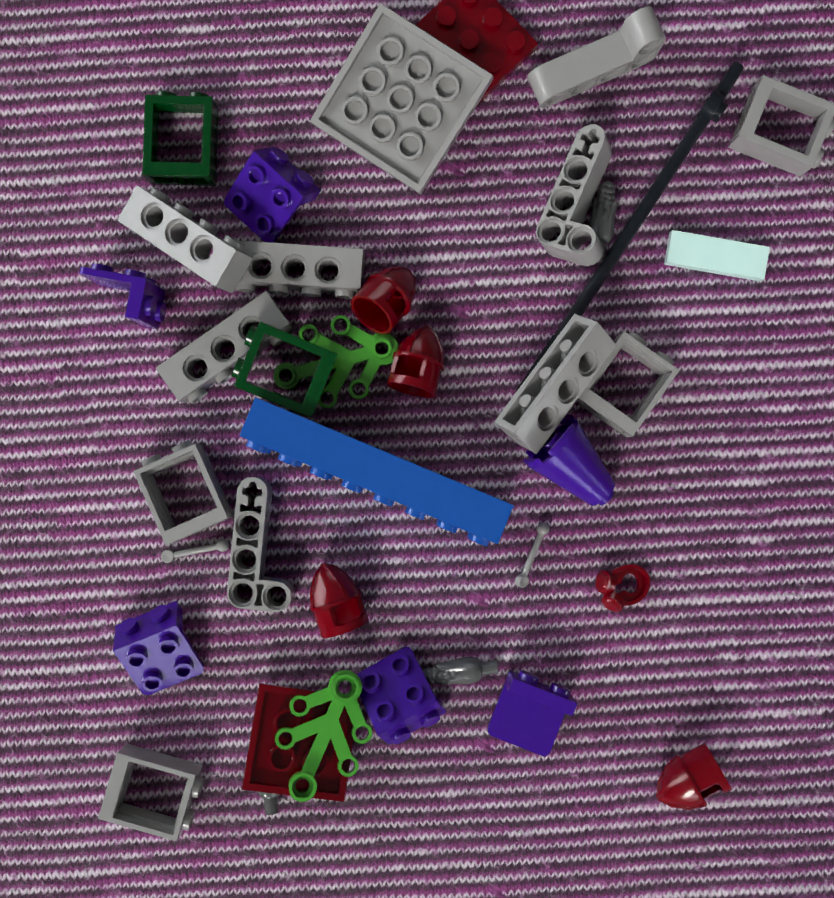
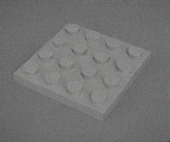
M380 3L309 122L421 195L493 81V75Z

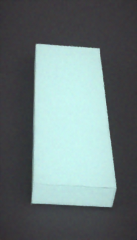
M672 230L669 232L664 265L761 282L765 279L770 247Z

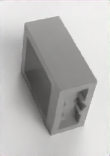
M763 75L751 89L728 148L801 177L811 168L815 169L824 155V149H821L824 139L828 138L834 129V103ZM767 100L817 119L804 154L754 134Z
M624 331L614 340V343L617 345L576 400V403L627 438L634 436L680 370L673 366L674 361L668 355L660 351L655 353L645 346L647 342L641 336L634 332L628 334ZM620 349H623L659 375L631 417H628L591 391Z
M191 441L183 442L171 448L173 454L161 458L160 454L141 461L143 467L133 471L165 545L178 542L234 517L202 444L192 445ZM195 457L217 508L175 526L153 475Z
M127 743L116 754L98 819L177 842L183 831H189L195 816V810L191 809L194 798H199L205 778L200 777L203 765ZM135 763L188 778L176 818L124 803Z

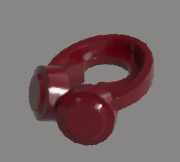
M623 564L612 571H600L595 580L597 591L603 594L602 604L613 612H620L624 606L640 602L647 595L651 583L647 571L641 566L634 564ZM626 574L635 576L637 588L634 592L628 593L623 590L616 593L614 591L616 585L622 583V579Z

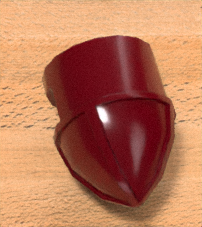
M395 266L370 275L366 283L351 300V308L357 319L368 329L376 333H390L401 318L407 315L411 309L416 293V279L413 273L403 266Z
M424 325L406 337L400 343L397 351L393 353V362L387 385L398 392L411 396L434 398L441 372L445 367L443 364L444 350L437 333L429 325Z
M328 563L320 564L313 576L310 590L311 606L309 608L313 612L322 638H330L350 632L369 621L360 595L361 590L347 573L338 566Z
M703 743L681 756L678 754L665 766L657 782L656 798L672 808L693 810L706 807L705 798L718 791L727 793L732 788L707 745Z

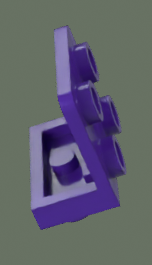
M269 147L253 151L224 198V204L264 242L274 243L298 207L314 201L321 190L314 184L313 178L308 173L297 169L289 161V156L284 151L276 147Z
M92 263L91 268L80 267V275L100 286L130 291L125 317L146 328L158 330L159 323L165 319L166 303L164 302L165 291L156 285V280L147 278L146 273L131 269H125V274L113 272L112 267L98 263Z
M178 601L157 606L150 612L135 618H128L115 625L113 652L142 694L151 695L203 673L204 664L183 632V609Z
M409 647L401 648L357 674L362 683L360 698L377 735L389 745L392 743L400 744L410 738L411 732L420 727L426 728L434 725L440 720V716L447 712L442 701L433 692L414 652Z
M509 670L487 730L489 735L538 755L547 756L551 752L564 715L573 716L578 703L570 694L571 690L562 685L552 683L549 686L539 682V677L529 672L520 670L518 674Z

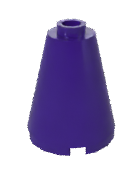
M565 415L560 422L561 425L554 430L537 454L527 449L526 454L530 458L523 459V462L535 472L591 506L597 504L604 505L614 495L615 482L578 420L573 415Z

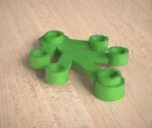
M338 315L332 319V331L340 337L348 336L364 347L351 351L320 334L317 328L311 324L304 325L299 330V338L304 339L303 335L306 330H314L315 337L309 342L338 354L332 370L336 369L327 387L323 389L318 404L325 409H331L337 404V395L356 363L368 360L360 378L352 381L349 386V392L353 398L357 400L366 398L369 394V385L378 369L382 365L392 363L393 353L398 349V343L392 335L388 333L370 335L352 325L349 319L343 315ZM340 320L347 323L346 330L342 332L335 329L336 323ZM379 343L387 344V353L378 354L376 346ZM320 360L296 367L291 363L278 365L273 374L276 385L284 390L295 389L300 384L301 379L314 376ZM284 370L292 372V378L288 382L281 380V373ZM358 383L365 386V392L360 396L355 395L353 392L354 386ZM327 392L333 395V402L329 405H325L321 401L322 395Z
M350 670L336 672L330 678L328 687L307 696L296 695L289 703L291 713L301 717L306 715L310 708L331 701L326 714L293 728H280L275 734L276 745L280 749L287 750L295 742L317 733L302 770L293 774L289 780V793L296 801L306 802L315 795L317 783L314 776L330 738L338 757L337 768L339 772L345 777H351L358 771V761L351 755L339 723L344 706L353 725L351 736L357 743L365 744L369 742L372 737V729L365 723L357 701L362 691L361 680L357 674ZM344 680L349 681L351 684L350 691L345 694L340 693L338 689L340 682ZM298 699L306 702V708L302 712H296L293 709V704ZM361 726L366 727L368 730V734L364 739H358L355 734L357 728ZM289 732L292 735V740L289 744L283 745L279 742L281 733ZM346 759H351L354 762V767L349 772L342 770V763ZM306 779L309 782V786L305 791L296 789V782L298 780Z

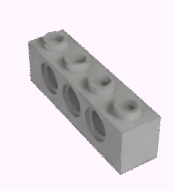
M136 185L117 221L215 287L233 293L253 259L242 251L245 245L227 234L224 239L217 235L219 228L202 218L198 223L192 219L195 214L193 211L176 202L175 206H172L168 203L171 197L152 186L149 192ZM213 248V252H212L211 256L209 257V253H210L211 249Z
M239 241L245 245L242 251L253 259L235 288L236 291L254 293L256 288L269 289L268 292L271 294L288 295L289 290L302 291L301 295L307 297H321L322 292L335 293V298L352 299L363 286L365 265L363 249ZM260 263H271V270L267 275H256V268ZM295 264L305 266V271L299 278L288 276L289 269ZM329 266L336 267L338 275L335 279L327 281L321 278L323 269Z
M265 291L156 367V370L178 401L183 403L190 401L191 404H194L208 394L206 389L216 382L218 385H221L232 378L231 375L238 358L245 360L249 346L244 345L251 325L263 322L287 333L293 327L272 297ZM265 334L254 362L262 357L261 351L272 344L273 347H276L284 341ZM226 343H233L235 346L234 354L228 359H222L220 355L221 347ZM205 361L207 365L206 374L201 378H196L193 373L194 366L198 362Z
M574 314L494 423L515 443L537 454L617 345L598 322Z

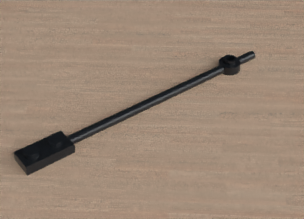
M739 62L731 64L517 390L574 314L579 316L584 314L711 120L716 123L719 121L728 107V104L723 101L744 70L742 64Z

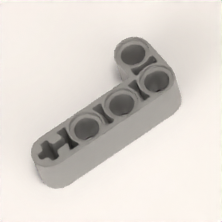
M646 6L628 16L619 31L536 67L527 75V79L540 108H547L647 64L658 55L666 41V36L653 8Z
M590 124L584 126L577 133L536 228V237L549 255L582 266H590L597 263L604 251L603 245L595 231L588 225L582 224L612 155L609 140L605 131L599 125ZM586 173L583 178L575 180L580 174ZM574 203L568 210H562L565 205ZM560 233L556 240L549 241L552 235ZM591 241L589 247L579 250L581 244Z
M248 477L241 481L237 489L227 597L229 602L236 608L279 612L286 609L294 600L295 587L288 579L264 576L272 486L269 481L262 477ZM256 483L257 489H262V495L255 498L254 507L261 506V511L256 509L246 511V506L253 505L254 496L248 494V489L254 487ZM248 516H254L259 521L260 527L256 534L249 533L244 527L245 519ZM244 549L254 552L256 563L253 567L243 564L241 554ZM240 583H246L251 586L253 590L251 599L246 600L240 597L238 594ZM279 586L285 590L287 596L285 602L278 603L272 599V587Z

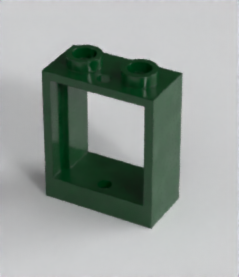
M159 91L156 95H145L142 175L150 184L216 186L219 108L213 97L201 92H192L189 96H176V94L168 91ZM159 112L203 113L201 163L157 162Z
M259 322L258 327L251 326L244 345L249 346L245 360L238 358L231 377L236 378L234 387L312 418L338 354L263 322ZM265 334L321 356L303 403L247 381Z

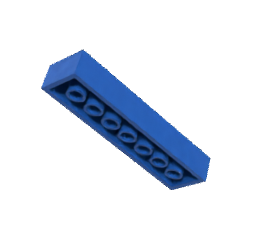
M256 397L239 435L248 440L246 446L264 454H270L274 450L280 453L278 456L280 461L295 467H301L302 463L312 466L309 471L311 474L326 480H332V477L336 476L343 479L341 486L357 493H362L363 489L375 493L373 499L391 507L394 502L407 506L405 513L424 520L426 515L438 519L436 526L455 534L458 528L468 532L467 537L469 540L488 547L490 541L496 544L499 543L514 505Z

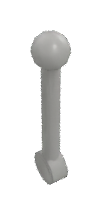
M547 523L538 524V534L522 573L518 574L515 578V585L520 588H525L528 584L529 578L527 576L544 535L548 534L550 530Z
M220 539L216 544L175 552L173 550H165L161 554V559L165 563H170L179 557L214 550L225 552L229 548V543L225 539Z

